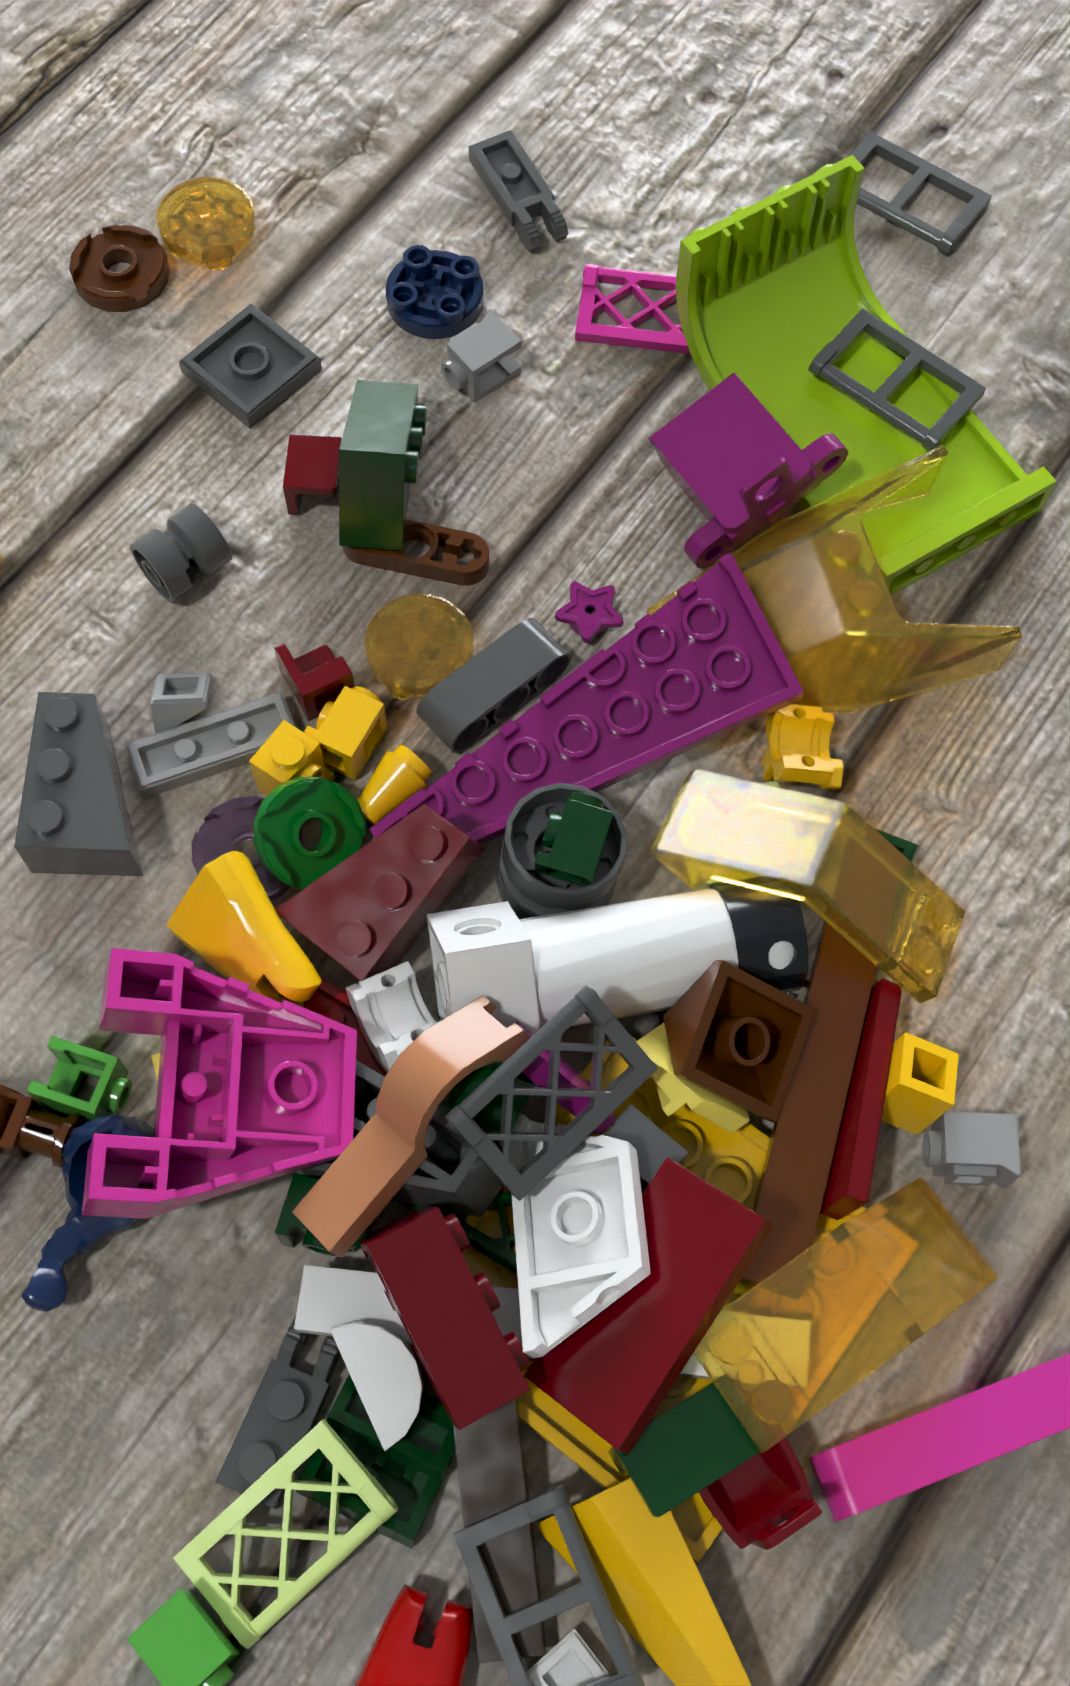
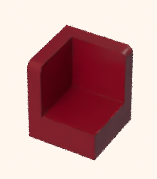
M289 435L283 480V491L288 514L299 515L302 494H336L337 485L339 484V448L342 437Z
M285 643L274 647L279 670L308 721L319 717L321 710L328 701L335 702L344 686L351 689L355 687L352 671L343 656L335 658L327 645H322L295 659Z

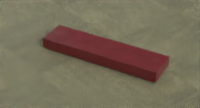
M884 978L871 988L820 1214L835 1220L844 1218L869 1202L902 990H900L901 985Z

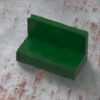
M724 1375L649 1422L629 1455L618 1451L613 1446L608 1453L621 1476L626 1473L629 1475L651 1515L658 1518L766 1448V1441Z

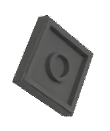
M252 303L179 361L181 372L249 429L322 370L321 360L317 355Z

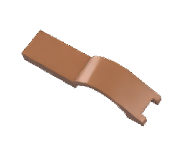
M483 995L424 1031L401 1052L384 1077L376 1100V1113L292 1211L329 1252L342 1258L428 1157L424 1146L428 1124L439 1103L451 1089L474 1070L492 1062H505L530 1036L516 1023L506 1028L491 1014L497 1007Z

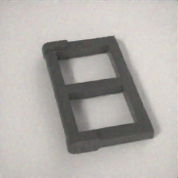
M871 131L849 155H853L863 166L873 154H876L914 174L890 203L860 187L857 204L938 247L939 251L947 255L953 251L964 234L987 208L992 195ZM927 182L968 203L945 232L903 211Z
M864 308L816 355L808 369L809 372L817 377H822L920 442L924 448L932 453L941 446L951 431L983 397L986 387ZM864 332H867L906 358L875 393L833 366ZM919 367L961 394L931 429L888 402Z
M564 1484L558 1487L551 1486L540 1495L454 1533L512 1686H533L513 1634L587 1601L591 1605L617 1672L585 1686L645 1685L639 1669L634 1664L570 1505V1498ZM554 1513L581 1583L505 1615L479 1545Z

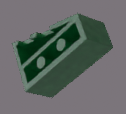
M357 380L339 448V546L403 550L411 483L417 484L419 459L422 456L423 436L426 433L427 404H418V384Z

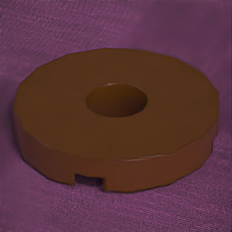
M113 224L103 227L102 234H98L93 238L89 234L80 240L71 254L69 270L78 295L90 306L106 312L132 311L145 307L160 296L167 285L170 270L168 258L164 247L158 243L157 237L149 230L134 225ZM120 262L131 264L128 269L121 272L109 271L111 266Z

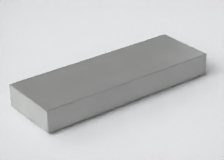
M279 692L126 743L125 747L140 792L145 799L248 764L249 760L283 720L294 727L295 725L283 693Z

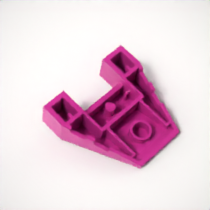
M111 948L104 974L99 1030L161 1036L154 1136L140 1137L94 1133L87 1153L82 1215L148 1219L337 1159L353 1140L357 1030L287 1000H283L280 1003L248 989V984L229 977L227 981L194 967L193 961L177 954Z

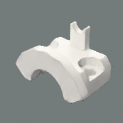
M408 961L359 982V985L355 983L346 987L352 1010L363 1036L377 1062L386 1073H388L401 1052L427 1029L439 1023L429 1013L420 994L415 973Z

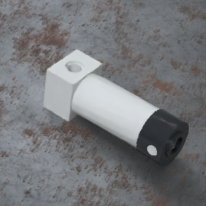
M780 875L711 885L708 889L523 919H518L508 901L426 914L439 1021L444 1020L483 995L497 1007L491 1015L503 1026L508 1028L518 1021L534 1035L573 999L574 995L585 985L598 993L600 999L618 1019L669 1010L715 960H724L784 993L799 991L805 985L808 974V944L801 907L793 887L785 877ZM584 1013L571 1026L589 1024L592 1021Z

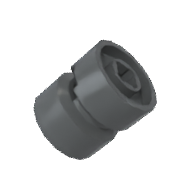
M192 503L167 519L166 531L153 529L130 545L132 556L142 573L156 591L171 603L196 586V576L198 574L209 577L232 560L231 550L219 529L201 508Z

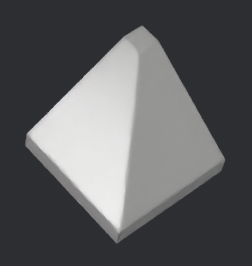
M211 673L157 675L150 703L155 734L174 728L207 709L212 683Z

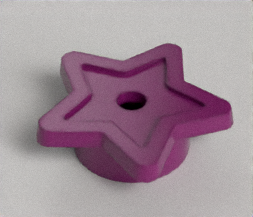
M576 581L570 584V602L555 613V620L569 624L571 629L580 635L584 643H590L594 637L602 635L608 628H620L624 624L623 618L612 607L616 593L615 587L612 585L591 590ZM591 607L594 608L595 612L588 614L585 609Z

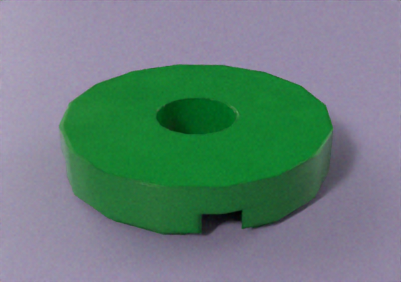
M295 777L277 785L262 801L254 820L253 845L261 865L275 880L297 889H304L360 849L362 836L366 837V821L359 802L344 786L322 777ZM316 818L322 827V837L316 846L305 849L299 840L300 827L306 820Z

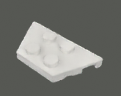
M520 1114L511 1132L544 1133V1124L531 1121L525 1115ZM557 1123L555 1133H560L566 1125ZM588 1135L524 1198L519 1201L512 1195L523 1353L534 1359L543 1357L651 1274L637 1150L628 1141L605 1135L596 1137ZM510 1141L509 1161L520 1171L543 1149V1141Z

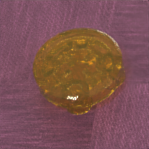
M199 177L180 183L163 197L157 210V225L165 250L183 260L205 264L209 269L215 271L226 269L232 264L233 256L240 253L249 244L256 228L253 204L248 194L237 184L217 177Z
M411 594L394 599L384 605L374 615L368 625L365 636L368 664L375 677L387 687L389 694L398 699H409L412 696L424 697L435 685L473 658V633L470 623L456 605L438 596Z

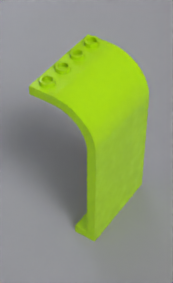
M851 155L833 165L827 164L821 167L814 174L792 185L782 186L772 195L748 207H740L730 216L706 228H698L680 241L676 275V299L687 346L709 391L729 375L736 373L801 450L828 433L835 434L848 449V456L841 467L822 481L820 486L797 502V504L878 604L1043 511L1056 484V480L1044 466L1027 475L972 410L951 431L941 446L932 453L924 448L920 442L822 377H817L808 371L816 355L844 329L862 308L907 336L876 298L859 259L854 234V213L865 168ZM864 332L833 366L875 393L906 358L867 332ZM919 367L888 402L931 429L959 395L953 388Z

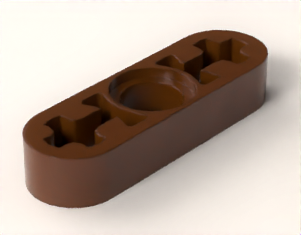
M406 519L403 545L410 540L424 541L430 549L421 557L410 558L399 550L386 551L385 549L342 546L345 556L356 564L462 586L479 583L489 571V548L485 540L479 535ZM439 546H444V547H445V553L442 552V561L439 562V561H438V559H439V548H438V547H439ZM464 552L472 553L474 558L468 561L467 566L458 564V559L464 556Z

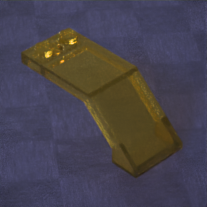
M694 769L688 773L649 852L691 889L709 879H714L803 901L918 1003H923L937 997L965 910L845 802L699 769Z
M920 1177L846 1221L722 1309L693 1354L757 1447L764 1453L998 1278Z

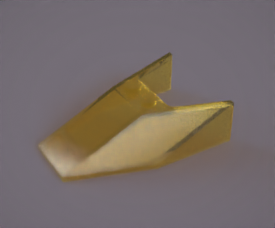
M945 444L781 520L772 528L767 529L732 552L738 567L804 691L803 698L792 704L822 707V711L830 713L856 712L999 671L1023 636L1019 627L910 623L900 618L896 612L865 532L862 517L870 510L930 494L948 455ZM714 564L713 566H711L695 578L691 579L690 581L693 583L702 575H704L707 571L713 568L716 564ZM684 585L647 608L646 614L652 615L673 599L677 595V591Z

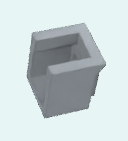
M489 309L481 323L473 324L448 340V360L441 364L443 375L451 387L455 390L461 389L476 403L521 374V366L510 355L521 348V340Z
M946 1111L933 1123L931 1130H926L924 1133L923 1160L925 1166L933 1167V1176L944 1177L945 1184L987 1186L992 1181L1001 1188H1007L1021 1176L1017 1115Z

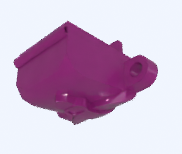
M736 373L729 375L648 438L668 473L709 521L694 532L684 546V552L696 567L700 569L713 565L720 557L728 554L731 550L737 549L764 527L770 529L788 516V509L820 486L822 481L841 467L848 456V449L833 433L819 437L801 450Z

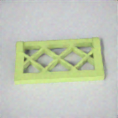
M323 1419L177 1553L173 1559L218 1613L221 1621L239 1643L246 1649H250L264 1633L399 1509L394 1498L369 1473L327 1421ZM318 1448L333 1465L332 1482L295 1480V1470ZM341 1475L348 1483H340ZM275 1488L285 1489L282 1528L246 1525V1515ZM294 1490L331 1492L329 1531L291 1528ZM340 1493L358 1494L370 1509L347 1532L337 1531ZM225 1534L235 1535L233 1573L216 1572L203 1556ZM245 1536L281 1538L279 1576L242 1574ZM291 1539L328 1541L327 1551L298 1578L288 1577ZM226 1584H232L231 1590ZM241 1585L278 1587V1597L253 1618L240 1602Z

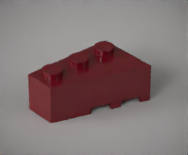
M423 804L277 907L275 911L362 981L398 965L428 925L426 914L438 912L485 848L444 816Z
M423 1205L358 1240L365 1257L370 1258L385 1288L384 1293L393 1311L396 1310L413 1344L412 1347L450 1421L459 1431L530 1390L522 1372L531 1368L530 1361L527 1355L523 1353V1347L513 1331L503 1336L492 1314L493 1311L501 1308L500 1302L486 1275L481 1272L473 1276L462 1255V1252L470 1249L471 1246L460 1222L453 1212L443 1217L438 1207Z

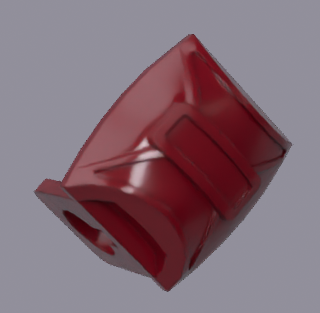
M753 1396L742 1404L765 1439L766 1448L699 1491V1494L711 1514L741 1550L749 1544L768 1550L822 1514V1511L817 1502L814 1501L806 1476L789 1441L776 1421L756 1397Z

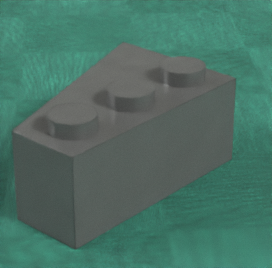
M38 692L14 844L15 849L31 873L143 876L133 838L130 815L127 811L121 786L122 781L109 724L95 694Z

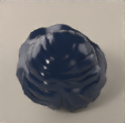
M118 1114L101 1115L85 1125L73 1129L72 1135L64 1145L65 1162L62 1167L66 1199L71 1210L66 1217L65 1225L57 1228L41 1249L42 1259L39 1261L37 1270L31 1277L28 1287L22 1293V1298L27 1306L43 1312L58 1308L65 1300L68 1290L67 1280L63 1274L64 1266L76 1255L89 1253L99 1241H102L116 1231H128L139 1220V1218L82 1215L87 1153L94 1133L153 1137L154 1128L134 1116L123 1117Z

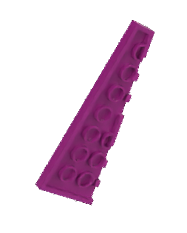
M732 553L720 557L718 564L693 583L689 581L677 591V595L652 615L648 613L635 623L634 629L607 650L601 649L540 697V701L523 715L515 721L509 720L498 729L499 733L479 749L472 754L468 752L454 763L455 767L426 790L420 789L372 826L370 830L374 839L414 810L426 804L481 845L505 833L507 819L518 801L537 788L564 783L584 786L594 792H598L801 700L804 691Z

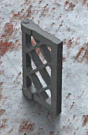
M585 985L574 995L573 999L458 1106H455L445 1116V1119L448 1121V1126L463 1138L510 1193L520 1201L639 1088L658 1067L616 1019L611 1010L600 999L598 993ZM585 1013L594 1024L593 1044L561 1043V1035ZM604 1038H606L611 1045L604 1044ZM550 1050L547 1087L514 1086V1079L543 1051ZM560 1050L593 1052L590 1089L558 1088ZM603 1052L619 1053L629 1067L606 1089H601ZM503 1094L500 1132L483 1131L472 1118L495 1096ZM513 1095L546 1096L544 1133L511 1132ZM557 1096L589 1097V1105L560 1133H555ZM491 1140H500L499 1149ZM510 1141H543V1149L520 1171L509 1161Z

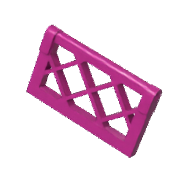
M586 264L583 270V287L575 331L576 341L691 354L681 323L675 326L661 311L677 301L675 275L598 267V265ZM598 282L624 285L607 297L597 289ZM640 287L672 292L654 303ZM632 293L645 309L626 320L613 305ZM602 311H605L618 326L593 324L592 319ZM653 316L667 332L636 329L635 327Z

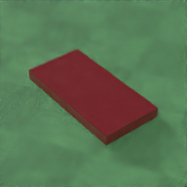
M669 1157L665 1159L642 1194L651 1274L543 1357L535 1358L531 1368L524 1375V1377L606 1442L626 1455H629L774 1228V1225Z

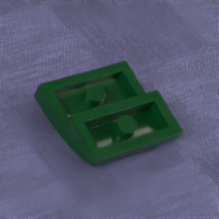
M349 1374L327 1416V1423L369 1473L394 1498L399 1510L375 1531L412 1549L456 1452L453 1423L450 1421L441 1401L422 1392L420 1410L406 1435L384 1451ZM319 1448L310 1456L298 1480L332 1482L333 1465ZM341 1475L340 1483H348ZM296 1490V1493L330 1509L331 1492ZM340 1493L339 1514L358 1522L370 1511L358 1494Z

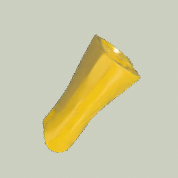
M231 851L204 865L166 923V926L188 948L227 980L229 977L248 984V989L280 1003L283 1000H287L303 1007V1002L311 998L322 980L311 961L278 917L250 858L246 857L242 852Z

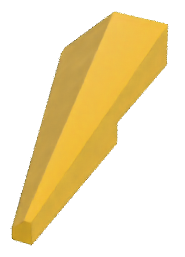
M630 1477L572 1505V1510L616 1619L676 1686H752L671 1510L661 1517H653ZM555 1515L538 1522L537 1526L540 1533L578 1575Z

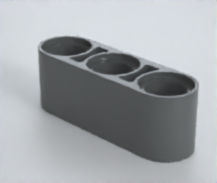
M525 619L429 690L420 700L416 713L452 753L462 752L553 684L569 666L571 655L536 619Z

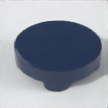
M423 245L409 247L403 254V260L393 268L386 282V302L390 316L400 328L422 338L441 339L461 333L477 320L483 308V281L479 273L478 262L470 256H460L443 250H430Z

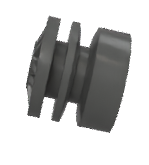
M558 783L535 789L520 799L507 819L499 859L496 883L502 902L508 901L518 919L608 905L626 857L627 833L620 814L605 797L584 786ZM571 792H581L597 797L604 801L603 809L614 812L593 884L583 887L535 873V859L538 851L550 855L552 849L542 846L551 812L563 814L567 798H569Z

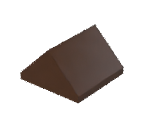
M715 960L663 1015L674 1075L770 1122H777L816 1009L724 960Z

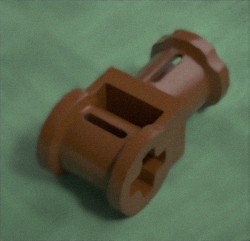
M0 1084V1155L6 1154L23 1159L25 1151L51 1158L53 1166L62 1168L65 1162L64 1145L72 1135L73 1129L84 1125V1119L75 1114H70L67 1118L44 1112L42 1111L43 1108L33 1098L24 1096Z

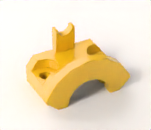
M790 704L768 714L766 723L768 748L760 762V765L764 766L762 779L771 781L774 777V781L812 783V785H818L824 790L840 789L844 769L843 762L840 759H831L829 751L831 731L835 722L833 713L822 711V707Z

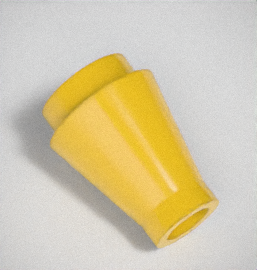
M400 744L393 752L388 750L385 752L357 799L364 818L373 826L420 789L424 791L428 788L425 782L432 776L433 772L406 746Z

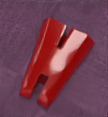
M404 1584L382 1624L368 1659L354 1686H462L471 1639L473 1607L448 1599L442 1617L439 1619L432 1636H435L432 1649L415 1644L419 1631L422 1632L424 1613L429 1592Z

